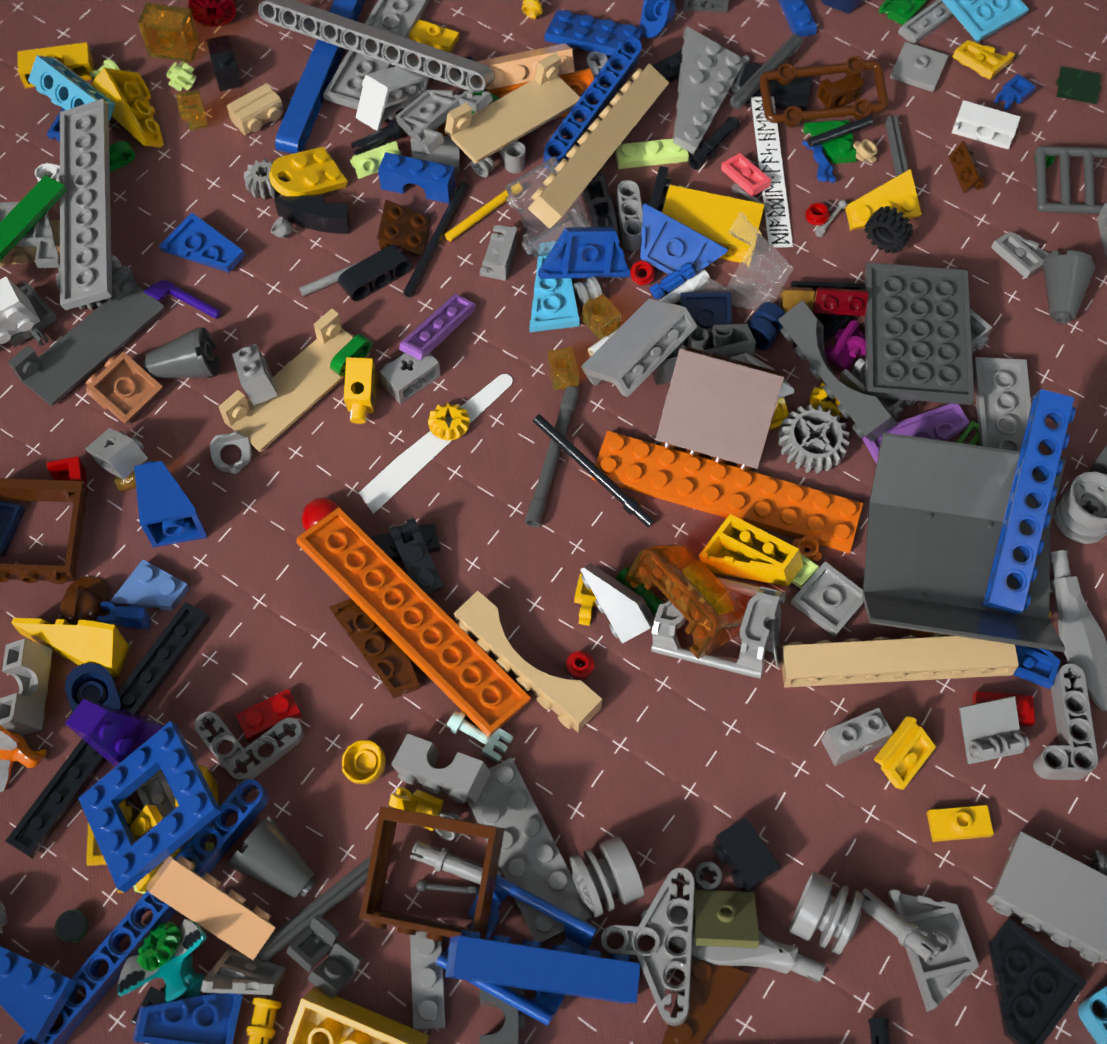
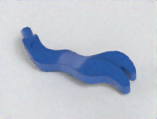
M804 140L802 145L807 146V149L813 150V158L819 166L816 178L822 182L834 183L836 177L832 175L833 167L824 156L822 145L819 144L810 148L807 141Z

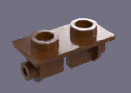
M962 141L951 153L949 159L963 193H966L971 187L977 190L982 189L985 186L986 180L982 176L980 169H976L978 164L973 150L967 147L965 141Z

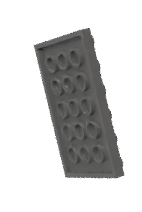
M866 262L864 268L865 290L869 294L865 312L866 395L878 398L972 405L974 401L968 270Z

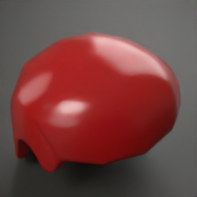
M329 498L314 499L304 507L301 517L303 528L308 530L338 507L342 511L343 509Z

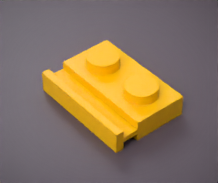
M908 716L874 758L875 762L882 766L881 770L894 787L902 790L905 789L936 748L923 728L916 724L917 720Z

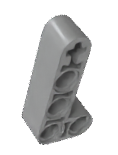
M1070 663L1065 664L1059 669L1051 687L1059 745L1046 747L1033 762L1034 771L1043 779L1081 780L1092 772L1098 764L1086 677L1081 667ZM1067 703L1073 705L1077 712L1070 710ZM1071 731H1075L1076 733H1078L1081 740L1075 738L1072 735ZM1046 758L1053 760L1056 767L1050 766L1046 762ZM1075 758L1081 760L1085 768L1080 767L1076 763Z

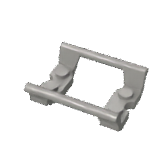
M673 567L665 587V592L670 596V600L665 604H659L653 622V644L651 651L761 679L764 672V654L770 638V630L764 625L768 620H775L780 603L784 604L786 593ZM693 583L752 596L748 602L740 627L742 644L737 661L681 648L676 632L678 628L684 625L695 594Z

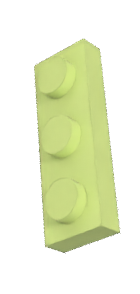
M673 139L620 144L615 150L618 169L688 162L689 156L687 150L673 143Z

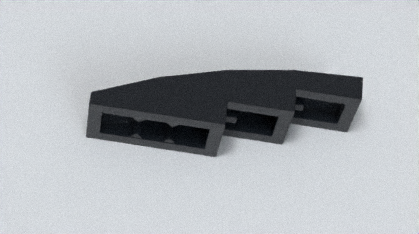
M600 169L581 192L590 227H613L617 233L619 244H621L612 198L609 196L605 176L602 175Z

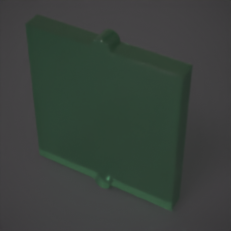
M1061 66L1059 78L1056 80L1058 85L1056 97L1097 104L1098 95L1102 88L1099 86L1101 74Z

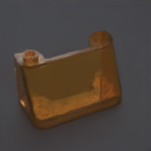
M683 543L654 545L638 553L625 579L633 588L644 583V587L648 590L656 585L690 622L685 632L688 635L691 633L693 635L694 644L689 650L697 659L702 658L740 634V627L746 607L740 603L687 545Z

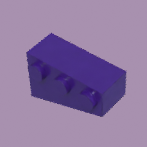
M87 699L82 700L65 722L71 730L115 767L165 726L149 717L115 709Z

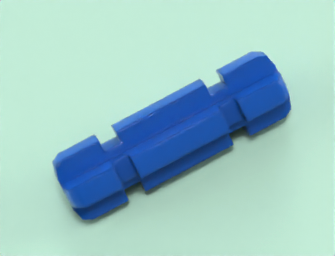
M686 263L680 267L681 270H675L661 279L660 284L655 283L650 286L649 289L653 297L659 299L665 295V291L670 292L684 283L685 278L690 279L696 272L692 265Z

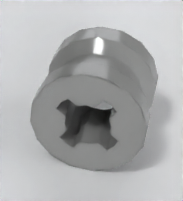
M595 277L588 278L584 283L577 282L574 284L575 295L581 306L585 307L593 300H602V290Z

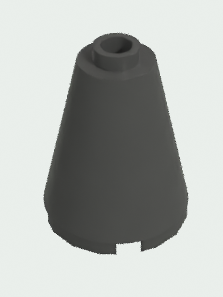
M1067 250L1066 255H1058L1059 251L1050 253L1043 261L1049 315L1059 324H1067L1076 318L1095 270L1096 263H1093L1091 255L1074 250Z
M197 327L147 353L146 359L143 360L145 371L153 378H212L217 376L220 370L219 356L214 357L212 349L216 348L215 342L205 327Z
M269 816L263 819L244 841L245 844L241 848L242 852L237 850L228 864L234 870L293 898H297L299 894L305 897L316 883L312 880L315 875L314 871Z

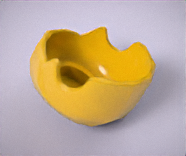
M371 740L354 742L347 747L342 756V772L353 783L371 784L378 780L385 771V754L382 748Z

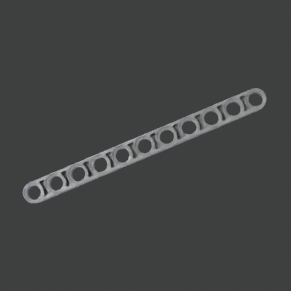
M265 0L258 7L260 17L266 22L459 88L473 91L474 93L482 92L494 80L493 70L485 64L295 0ZM478 76L482 78L483 82L478 79Z

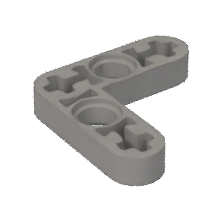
M204 712L196 718L194 723L199 737L237 783L257 777L296 747L304 737V731L300 722L294 718H285L246 748H243L217 714ZM205 722L213 723V727L219 735L214 738L210 731L205 729ZM288 727L291 730L295 729V736L292 738L289 735L285 736L284 730ZM276 735L279 740L281 739V742L283 744V746L280 748L276 740L273 738ZM223 741H231L233 743V749L228 754H220L218 752V746ZM272 744L274 752L271 756L264 758L258 755L259 748L262 745ZM251 754H253L257 762H259L257 766L251 760ZM241 763L248 770L245 774L238 772L237 766Z

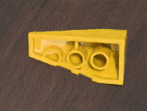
M103 68L90 85L115 103L111 116L144 146L162 148L164 142L160 127L153 118L155 109L149 103L151 94L141 75L135 72Z
M36 618L12 619V625L21 635L36 643L53 648L52 652L78 666L86 663L99 664L107 669L112 677H120L129 645L115 625L89 620H79L77 625H72L65 619H57L55 624H50L46 620Z

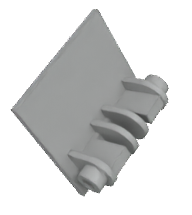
M1015 696L959 707L968 764L1023 753L1025 747H1029L1027 736L1020 734Z

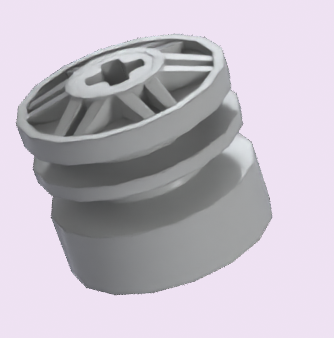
M1086 472L1077 476L1056 506L1054 519L1057 527L1066 537L1083 544L1097 543L1106 537V474Z
M618 836L599 844L601 859L597 860L590 849L584 850L587 865L584 864L579 854L570 856L572 877L583 903L588 906L595 918L603 915L600 900H602L608 911L614 910L612 895L615 893L625 905L644 896L643 886L636 866L624 842Z
M813 871L799 900L789 932L809 941L816 929L822 931L820 946L825 948L831 936H833L834 940L831 950L840 955L845 945L852 939L861 917V904L864 895L855 890L849 902H847L846 898L849 887L843 885L837 895L834 896L831 894L833 880Z

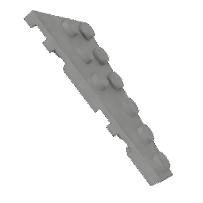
M686 26L683 33L684 45L682 47L683 56L680 65L679 97L676 105L677 118L674 125L673 143L694 154L743 66L745 59Z

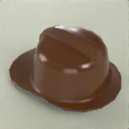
M92 576L81 577L74 581L67 588L61 601L60 619H65L72 625H77L79 620L99 622L97 620L98 616H105V611L100 605L102 602L108 601V588L105 582L98 577Z

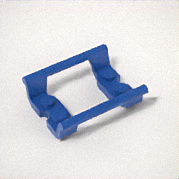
M497 875L486 940H490L499 922L501 904L510 895L564 924L566 939L560 945L571 947V953L582 955V950H589L597 930L595 926ZM478 895L468 911V917L472 920L471 929L473 928ZM449 947L446 952H441L436 961V964L444 969L447 967ZM468 981L547 1026L554 1019L566 996L536 991V997L532 1000L526 999L501 985Z

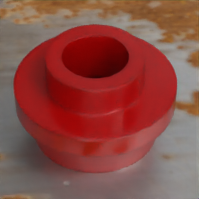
M822 203L811 204L805 212V219L812 225H823L828 222L830 216L827 206Z
M646 261L636 262L630 270L631 279L637 285H648L655 277L653 265ZM644 270L647 272V275L640 277L638 273Z
M576 651L567 658L566 669L572 677L584 679L592 674L594 660L587 652ZM581 660L585 662V666L577 667L575 663Z

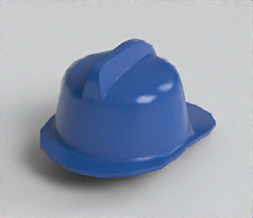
M644 0L640 20L643 37L653 38L668 25L676 12L674 0Z

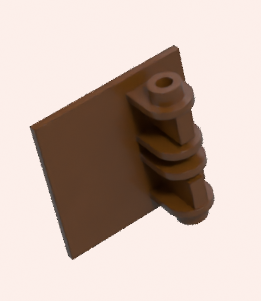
M386 199L377 235L380 250L390 245H396L400 249L422 257L430 217Z

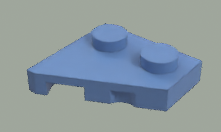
M142 559L111 599V603L115 607L134 604L145 609L155 607L160 610H174L190 588L187 583Z

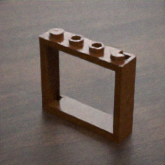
M0 478V500L74 502L65 566L0 564V582L21 580L25 583L49 581L54 584H65L66 582L75 581L87 491L82 481Z
M380 806L359 919L370 921L369 926L379 929H387L388 925L397 926V932L402 934L416 935V931L426 932V938L437 941H445V936L450 938L461 936V931L481 933L480 939L486 940L505 828ZM397 822L488 839L472 929L381 910Z

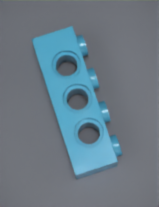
M36 56L28 81L37 87L36 90L47 95L52 99V103L63 107L65 110L104 99L108 104L110 121L115 107L113 101L56 58Z

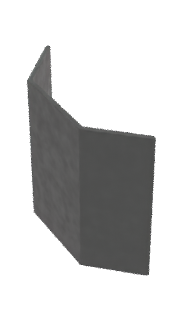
M883 432L868 511L862 596L869 623L1065 652V646L1049 620L1050 525L1066 458L1060 457L1063 460V466L1060 474L1055 477L1054 481L1057 491L1053 502H1049L1047 512L1050 513V521L1047 528L1043 529L1041 539H1044V546L1041 554L1036 556L1034 566L1038 567L1037 575L1034 582H1030L1028 593H1031L1030 604L1022 613L1014 615L982 605L1020 451ZM1033 470V478L1038 482H1042V474L1037 470ZM1027 496V505L1030 508L1036 509L1035 499ZM1021 522L1019 525L1020 531L1024 535H1029V526ZM1014 549V559L1018 562H1023V553L1018 549ZM1007 576L1006 583L1008 587L1015 590L1017 588L1016 579L1012 576Z

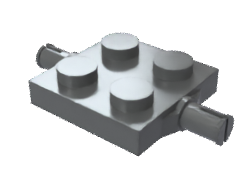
M27 283L19 289L29 298L40 322L33 325L28 331L19 332L11 336L9 341L14 347L30 337H34L39 345H45L44 342L48 343L49 338L42 330L58 320L54 312L31 285Z

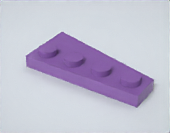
M951 403L897 422L885 433L948 441L967 428L969 420L959 404ZM882 435L873 442L863 437L866 447L877 464Z

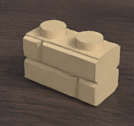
M267 83L227 105L231 121L244 136L251 132H257L262 126L271 121L278 120L284 114L280 97L273 92Z

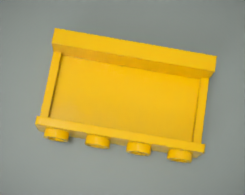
M669 185L662 213L727 248V253L722 255L720 259L751 265L765 204Z

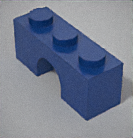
M385 152L378 169L380 187L387 191L404 194L407 184H416L425 191L426 199L449 204L456 186L454 166Z

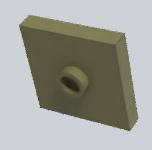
M695 890V945L758 948L759 932L755 892Z

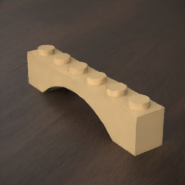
M479 591L475 592L454 613L455 623L486 654H490L496 659L495 663L506 673L510 672L517 678L516 682L523 690L527 692L529 690L537 696V701L546 710L552 709L558 714L559 721L566 728L570 729L572 727L579 733L601 710L602 698L581 680H568L551 676L536 669L522 659L512 648L503 632L498 608Z

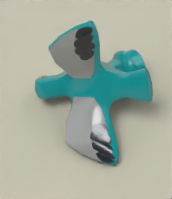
M184 919L179 927L181 939L175 954L166 964L156 970H144L137 962L140 954L128 957L120 974L118 995L124 996L155 978H163L165 981L167 1002L180 995L186 998L201 993L205 975L193 970L191 952L207 939V935L202 928L194 921Z

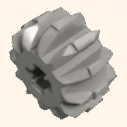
M266 158L263 162L255 160V165H248L247 171L244 172L246 189L255 198L261 196L265 200L267 196L274 198L275 193H279L269 180V172L275 160L269 163ZM279 177L281 181L286 182L285 178Z

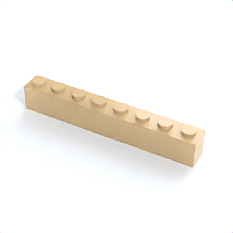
M934 634L929 636V638H917V636L908 635L889 640L887 637H877L872 641H860L853 638L838 643H832L830 640H821L815 644L791 642L783 645L781 651L784 688L1011 676L1019 666L1016 648L1013 644L960 636L946 637L944 634Z

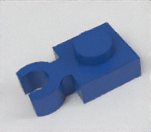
M1017 74L1003 85L1002 91L997 94L994 103L997 104L999 101H1005L1003 109L1005 111L1009 110L1013 101L1017 104L1022 103L1034 93L1036 86Z

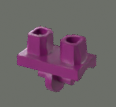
M850 321L846 329H839L835 334L837 343L834 347H827L825 350L828 363L837 364L840 371L848 370L857 355H865V335L859 330V323L857 321Z

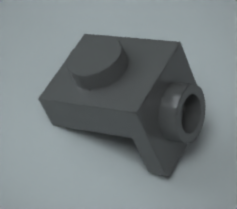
M317 914L312 918L310 927L288 946L286 953L310 973L331 953L334 944L337 943L339 932L332 922L323 919Z

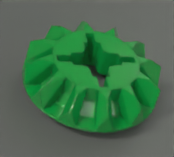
M169 922L167 924L161 923L156 930H151L148 938L144 939L143 946L138 949L140 955L137 962L144 970H156L172 958L181 939L180 928L174 923Z

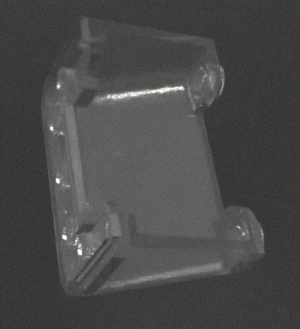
M555 156L505 186L509 195L506 197V200L512 210L517 209L520 213L527 232L523 235L524 241L521 242L528 255L533 254L535 257L548 255L565 228L592 227L580 196L577 197L565 214L550 229L528 209L534 201L531 196L540 186L542 188L546 187L543 184L545 179L552 172L555 175L557 174L555 167L559 162Z

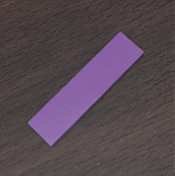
M454 294L400 342L399 350L421 361L475 311L476 304Z

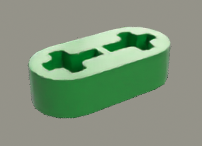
M120 141L109 146L110 172L128 165L134 160L135 152L128 142Z
M357 334L333 357L330 369L341 377L345 376L346 357L365 358L372 348V341L363 334Z

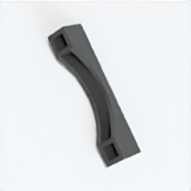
M803 300L778 319L783 326L780 329L782 334L789 342L792 339L797 344V347L794 348L796 353L803 361L806 358L811 363L808 369L817 380L819 378L823 379L826 383L823 389L831 399L834 397L838 399L841 404L837 408L846 419L848 417L852 418L855 422L852 428L861 439L866 437L873 442L883 432L885 433L897 424L896 420L876 396L862 394L850 389L836 378L828 364L824 351V326Z

